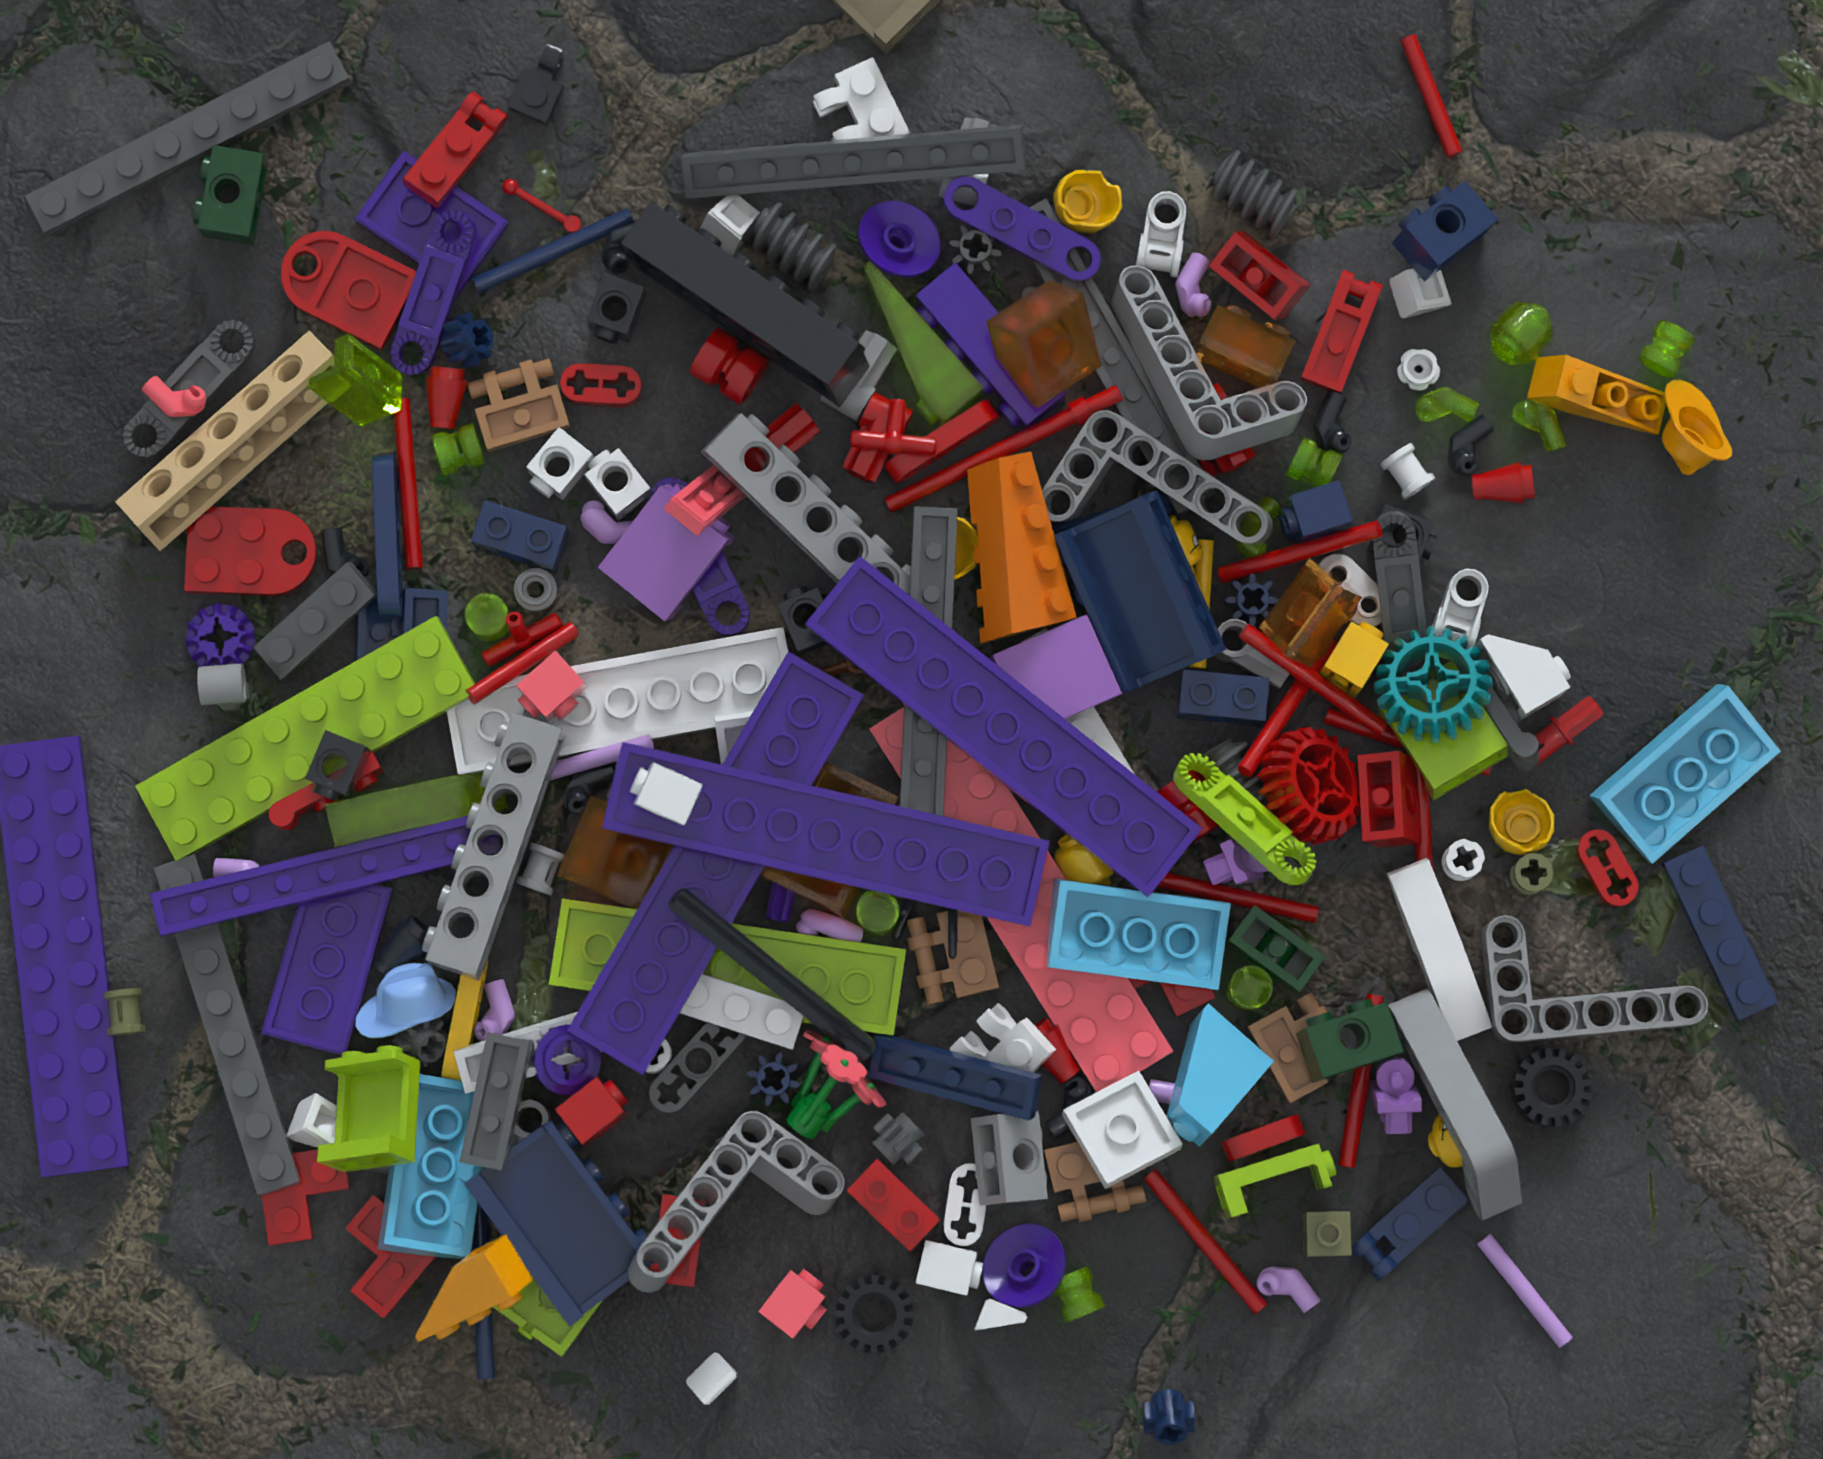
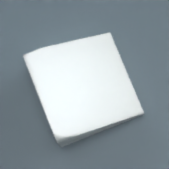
M727 195L707 213L700 229L703 228L712 233L722 242L720 248L733 255L743 244V234L760 212L739 195Z
M1407 269L1389 280L1401 318L1413 317L1451 305L1441 270L1425 282L1414 269Z
M317 1093L305 1098L297 1106L287 1132V1137L318 1148V1145L334 1143L337 1106Z
M988 1299L984 1302L974 1330L1024 1323L1027 1316L1022 1311Z
M715 1352L687 1378L686 1383L705 1405H709L738 1377V1373L719 1353Z

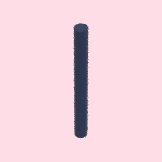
M626 208L473 277L472 280L478 293H481L604 238L612 230L630 224L634 220L629 209Z
M479 1203L477 1204L472 1251L489 1243L488 1215ZM491 1312L488 1316L475 1323L477 1379L495 1378Z

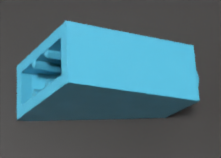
M1209 1004L1190 1023L1167 1113V1118L1173 1123L1175 1131L1183 1139L1190 1142L1193 1141L1199 1147L1217 1129L1274 1062Z

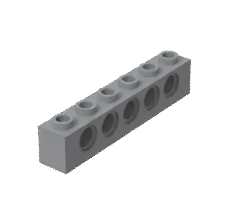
M742 413L735 415L701 451L717 469L836 584L857 558L861 556L873 567L884 569L888 573L889 579L909 595L910 566L905 564L901 568L889 557L894 552L892 548L878 535L875 534L870 538L858 527L863 522L861 518L847 505L844 504L839 508L827 497L832 492L830 488L816 475L813 474L808 478L796 467L801 462L799 458L785 445L781 444L777 448L765 436L770 431L753 414H750L747 418ZM751 447L760 449L766 458L765 466L759 472L749 470L744 463V455ZM783 477L791 479L797 488L796 496L790 502H783L777 497L775 492L777 482ZM814 507L822 509L828 518L827 526L819 533L812 531L806 521L808 512ZM846 537L853 539L859 549L856 559L850 563L843 561L838 554V545Z
M512 712L509 723L505 721L501 723L495 740V746L500 747L495 763H487L480 783V787L486 788L480 804L474 803L467 818L466 828L471 829L466 846L459 844L453 857L451 868L457 870L451 886L445 885L438 900L437 910L442 911L437 928L430 926L423 943L422 951L427 952L426 960L429 964L480 981L566 736L562 728ZM520 753L530 755L532 757V765L526 772L514 773L510 770V761L515 755ZM512 794L518 798L517 807L510 814H500L495 810L496 801L502 795ZM498 835L503 838L501 851L492 856L483 854L481 852L482 841L487 836ZM475 876H484L489 881L486 893L479 897L468 895L466 886L469 880ZM461 917H469L474 920V930L466 938H456L452 934L454 922Z

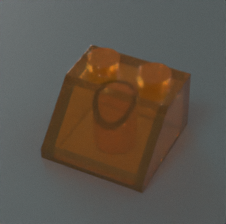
M1047 281L986 321L997 360L1031 404L1038 408L1102 366L1084 294L1055 281Z
M1228 304L1224 308L1217 305L1196 349V355L1200 362L1256 388L1277 383L1296 340L1289 337L1290 332L1271 322H1267L1263 326L1250 320L1251 314L1238 306Z
M1309 558L1259 628L1287 657L1312 667L1317 659L1323 657L1328 652L1332 644V638L1340 627L1353 618L1357 611L1358 603L1363 597L1348 583Z
M590 796L556 876L620 905L638 910L675 845L602 829L607 801Z

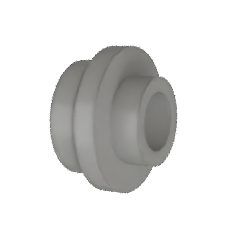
M531 568L525 570L517 577L514 584V595L517 602L526 610L542 611L550 607L555 601L557 584L553 576L546 570ZM533 583H539L544 587L543 594L538 598L528 595V588Z

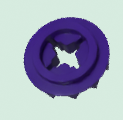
M215 603L204 609H199L197 614L188 623L185 643L191 658L199 666L244 664L253 651L255 632L251 621L241 610L233 605ZM218 620L225 633L238 634V636L224 641L223 655L221 656L214 642L202 641V638H208L209 635L215 634Z
M570 1024L549 1028V1031L536 1041L535 1055L531 1058L535 1064V1077L542 1082L547 1090L562 1095L575 1094L596 1078L601 1064L600 1050L568 1032L567 1029ZM567 1046L568 1053L581 1058V1061H574V1063L568 1064L566 1071L563 1072V1065L557 1064L555 1061H551V1059L556 1057V1055H562L564 1047Z

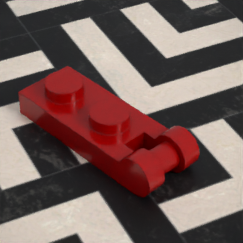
M474 91L469 93L461 104L460 109L403 178V185L437 209L501 131L508 119V115L499 108L493 110L483 103L484 98ZM473 117L484 124L479 132L468 126Z
M1343 270L1300 379L1306 383L1339 394L1343 390L1383 286L1372 280L1368 284L1355 279V274ZM1347 294L1363 300L1360 309L1344 303Z
M373 752L369 753L354 789L355 793H360L377 784L379 780L376 776L385 772ZM347 765L327 775V777L331 780L342 778L347 771ZM312 783L275 802L269 809V819L276 827L283 831L293 830L299 823V816L314 808L317 813L324 812L340 803V800L338 798L337 801L312 792L315 783Z

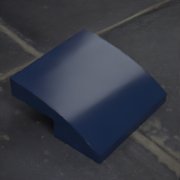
M403 589L402 617L380 618L378 599L376 597L355 616L354 662L435 616L440 618L447 631L448 591Z

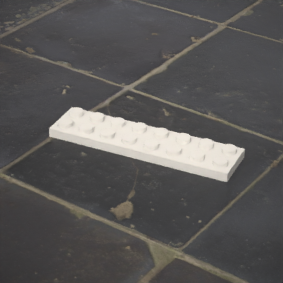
M784 627L570 666L587 686L575 698L579 704L560 721L555 716L548 722L541 714L535 720L563 729L566 736L558 758L582 754L647 734L650 735L653 741L716 729L714 720L716 716L754 711L788 653ZM527 675L516 677L475 705L468 699L447 711L459 776L484 772L488 762L495 763L500 747L495 746L496 736L503 721L509 723L512 712L534 719L518 702V699L523 694L518 689L517 684ZM525 753L517 754L511 759L509 767L532 763V757Z

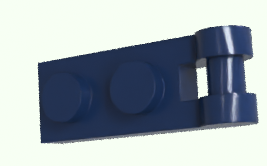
M1438 1167L1351 1245V1251L1357 1258L1362 1256L1372 1267L1370 1273L1379 1281L1468 1202L1469 1199L1442 1168ZM1382 1236L1394 1248L1386 1256L1375 1245Z

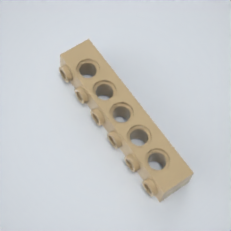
M308 331L115 502L154 546L161 551L354 379L337 358Z

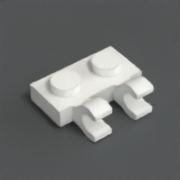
M873 57L835 74L834 80L838 87L823 90L813 96L815 99L813 104L819 117L826 116L847 105L856 125L846 126L833 132L831 141L910 134Z
M999 1003L992 1009H987L977 1019V1023L986 1033L1000 1040L991 1052L972 1031L964 1038L960 1037L949 1048L953 1052L1033 1073L1056 1050L1028 1018L1023 1019L1017 1024L1008 1011Z

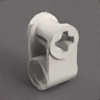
M1164 191L1156 194L1151 199L1146 213L1144 231L1140 237L1136 265L1146 267L1147 269L1170 272V276L1175 278L1178 277L1184 241L1182 236L1186 217V205L1178 194ZM1162 204H1168L1176 209L1178 218L1172 223H1162L1156 218L1154 210Z
M1464 569L1450 579L1432 625L1435 629V637H1442L1444 630L1449 628L1455 630L1452 631V641L1455 642L1460 636L1465 634L1468 637L1466 649L1474 646L1489 588L1487 579L1481 572L1475 569ZM1469 579L1477 585L1478 596L1475 600L1465 601L1458 596L1456 584L1459 580Z

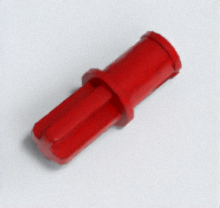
M1587 696L1557 719L1552 716L1550 718L1551 723L1534 735L1538 740V745H1543V748L1538 751L1539 763L1537 767L1565 744L1573 745V738L1602 718L1603 712L1592 697Z

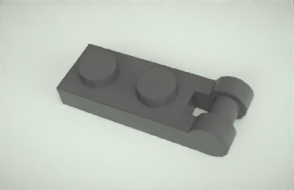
M1457 665L1460 672L1462 674H1465V672ZM1489 670L1484 675L1492 677L1493 686L1485 691L1491 694L1490 704L1483 705V707L1508 743V756L1514 765L1522 771L1533 770L1539 763L1538 740L1533 734L1522 732L1517 724L1521 720L1516 709L1509 700L1504 702L1500 700L1494 689L1498 688L1497 683Z

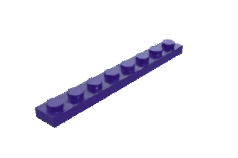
M468 816L150 893L160 937L452 866L453 857L458 845L466 846L471 829L466 828ZM498 835L487 836L481 843V852L485 855L492 856L501 851Z

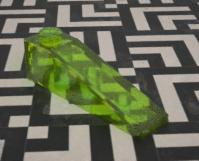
M868 261L864 265V276L891 340L897 348V354L914 394L919 400L915 406L930 424L938 421L942 426L963 413L982 397L983 387L880 270Z
M483 772L452 775L326 804L325 809L334 845L336 848L468 816L474 803L480 804L486 788L480 787ZM502 795L496 801V811L508 808L505 795Z

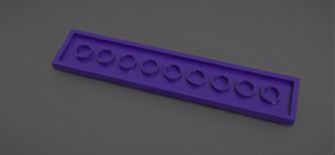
M861 556L857 558L805 623L808 629L1145 896L1149 897L1202 830L1198 824Z
M788 652L722 765L812 786L864 695ZM675 845L567 1031L644 1075L718 948L669 908L668 903L677 890L686 888L727 922L732 924L765 866Z
M77 735L1 745L0 820L41 1178L129 1167L130 1157L116 1036H107V1029L111 1027L109 1005L108 1001L103 999V992L110 991L81 737Z
M621 742L602 824V829L1029 927L1032 922L1050 842ZM656 763L703 784L685 825L681 826L633 804L637 795L631 793L630 789L640 768L648 771L650 764Z

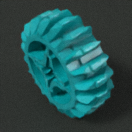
M1430 626L1427 628V637L1420 638L1419 633L1413 629L1410 632L1411 643L1409 644L1403 639L1397 638L1394 641L1397 652L1391 650L1384 651L1383 660L1386 664L1377 665L1376 675L1381 679L1374 682L1375 693L1381 695L1377 699L1378 708L1383 710L1389 709L1385 714L1386 721L1391 724L1400 720L1398 732L1401 735L1414 728V739L1418 742L1423 739L1424 732L1431 733V740L1435 744L1440 740V732L1446 731L1447 736L1451 740L1456 739V726L1469 732L1472 729V722L1469 717L1481 720L1484 716V710L1480 705H1488L1491 701V694L1485 690L1492 688V677L1484 675L1489 671V662L1487 660H1478L1481 656V649L1478 646L1466 649L1468 637L1465 634L1460 636L1455 642L1452 641V630L1449 628L1444 630L1442 637H1435V629ZM1439 657L1454 662L1465 674H1459L1458 670L1453 671L1444 668L1440 664ZM1425 658V664L1420 670L1407 673L1406 677H1400L1409 665ZM1432 669L1435 671V680L1439 682L1438 689H1436V700H1432L1431 690L1428 689L1429 680H1431L1430 671ZM1467 692L1456 706L1441 712L1442 705L1447 699L1459 697L1460 693ZM1401 695H1408V699L1422 701L1426 705L1428 713L1411 707L1403 700Z

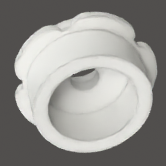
M1426 349L1408 350L1402 355V363L1397 368L1399 379L1403 383H1408L1409 387L1413 390H1425L1430 383L1433 384L1437 381L1440 374L1436 356ZM1421 366L1423 371L1416 373L1415 367Z

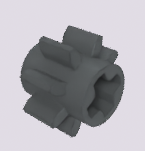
M960 226V236L962 237L960 242L956 240L949 242V248L959 252V255L952 260V265L956 262L958 266L962 264L967 268L968 278L972 277L974 270L980 269L989 275L991 272L990 259L1001 260L1002 253L991 249L992 245L996 244L997 241L989 238L987 234L979 230L968 232L966 227ZM973 242L981 244L982 252H979L977 258L969 257V249L973 246Z
M436 1018L397 1033L396 1037L392 1039V1043L402 1048L404 1054L420 1060V1064L423 1067H427L428 1063L434 1062L443 1056L446 1049V1040H448L449 1035L441 1029L444 1022Z
M903 1112L895 1119L887 1113L873 1127L879 1135L871 1143L893 1166L901 1158L909 1165L923 1151L917 1143L925 1134Z

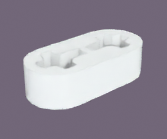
M973 1163L959 1166L952 1173L944 1218V1233L949 1241L958 1246H969L975 1243L983 1230L986 1205L980 1206L978 1189H974L971 1203L963 1202L964 1188L957 1186L958 1177L964 1178L967 1171H974L975 1179H977L976 1164ZM962 1207L970 1208L969 1222L976 1224L975 1233H967L966 1239L957 1238V1231L950 1229L951 1221L959 1220Z

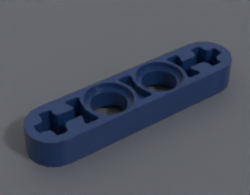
M394 454L372 456L378 610L380 618L402 617L403 594L397 464Z

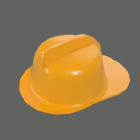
M1672 380L1665 387L1664 396L1671 416L1663 430L1662 443L1680 471L1685 475H1691L1698 469L1707 466L1714 459L1718 461L1728 460L1732 456V448L1723 433L1717 414L1710 401L1699 389L1686 381Z

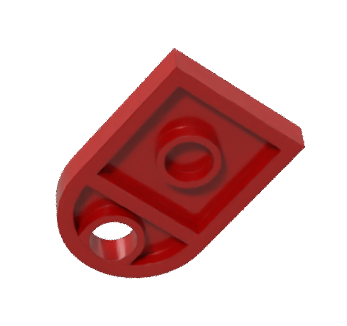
M317 231L301 237L288 249L281 266V281L288 298L300 311L383 351L403 313L417 271L342 234L332 231ZM302 255H312L317 259V268L309 276H300L294 271V263Z
M210 507L187 527L184 591L191 594L283 596L290 594L302 587L314 572L318 556L315 538L304 521L285 510ZM293 542H300L307 549L305 560L297 565L288 564L283 558L284 549Z

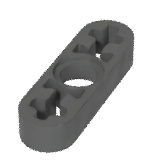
M706 1023L652 1082L649 1097L653 1106L667 1114L682 1110L738 1049L747 1035L739 1033L738 1037L734 1040L729 1036L724 1038L718 1046L726 1049L721 1057H718L714 1048L708 1043L701 1041V1039L708 1033L713 1041L720 1033V1028L717 1025ZM704 1049L710 1054L711 1066L705 1073L695 1074L688 1070L686 1058L692 1050ZM676 1066H679L687 1078L697 1083L692 1089H689L684 1082L677 1091V1095L681 1098L679 1102L674 1104L668 1101L663 1105L659 1102L662 1093L658 1088L663 1083L667 1086L674 1084L679 1077L671 1072Z

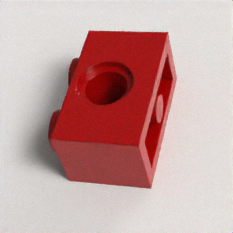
M1234 232L1209 264L1210 268L1274 320L1285 319L1311 286V284L1247 232Z
M1400 751L1357 755L1362 841L1378 848L1420 844L1416 765L1410 756Z
M596 1077L555 1110L580 1143L588 1147L628 1116L623 1106L629 1101L611 1079L604 1084L602 1080Z
M878 1159L847 1189V1192L909 1252L940 1221Z

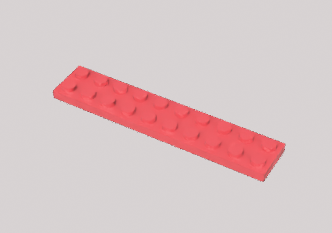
M904 707L869 728L900 779ZM947 739L943 816L1040 839L1010 789ZM1047 851L1031 926L987 918L1053 1024L1059 1025L1068 1048L1095 1091L1098 1092L1137 1071H1143L1172 1053L1173 1050L1128 978L1047 967L1048 930L1054 878L1066 880Z

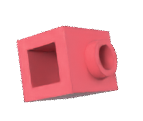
M555 650L517 684L518 689L523 694L518 699V702L534 719L541 714L548 722L555 716L560 721L577 707L579 703L575 698L587 686Z
M804 1268L799 1275L790 1270L758 1312L794 1339L804 1325L812 1330L827 1309L821 1305L826 1297L819 1292L824 1284Z

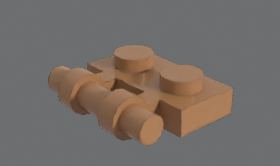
M549 358L535 363L530 359L519 363V368L496 374L495 370L482 374V379L467 383L472 399L489 395L491 404L475 409L488 452L554 433L558 427L562 430L570 428L558 385L543 389L539 385L538 379L554 375ZM526 384L528 393L506 400L503 399L501 390Z
M958 910L957 957L955 959H950L948 956V911L936 913L940 931L927 932L924 917L907 921L911 936L907 938L910 952H915L920 973L919 976H916L919 989H924L927 1005L944 1002L940 985L953 982L957 999L999 989L982 916ZM943 944L949 969L937 971L931 947Z
M1312 992L1297 1000L1305 1016L1294 1021L1287 1006L1247 1027L1257 1047L1274 1061L1269 1069L1288 1104L1328 1083L1327 1079L1312 1083L1296 1033L1308 1027L1306 1019L1327 1012L1325 1006H1319Z
M1075 1142L1043 1150L1053 1192L1071 1189L1073 1202L1057 1205L1061 1222L1078 1219L1080 1223L1092 1220V1215L1115 1209L1117 1213L1130 1211V1206L1146 1202L1142 1185L1125 1189L1123 1180L1110 1186L1111 1193L1087 1198L1084 1185L1101 1181L1079 1143Z

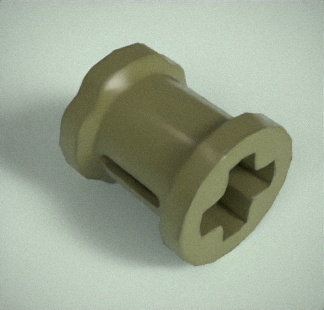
M1526 854L1510 868V883L1520 894H1537L1548 887L1552 881L1553 867L1548 858L1541 854ZM1529 863L1533 864L1534 871L1541 872V877L1535 880L1533 885H1530L1528 877H1522L1521 871L1528 868Z
M142 988L103 992V999L108 1001L111 1027L107 1029V1036H125L147 1032L146 1025L141 1024L139 997L143 995Z

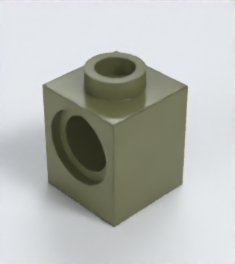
M1350 1211L1302 1213L1303 1257L1351 1256Z

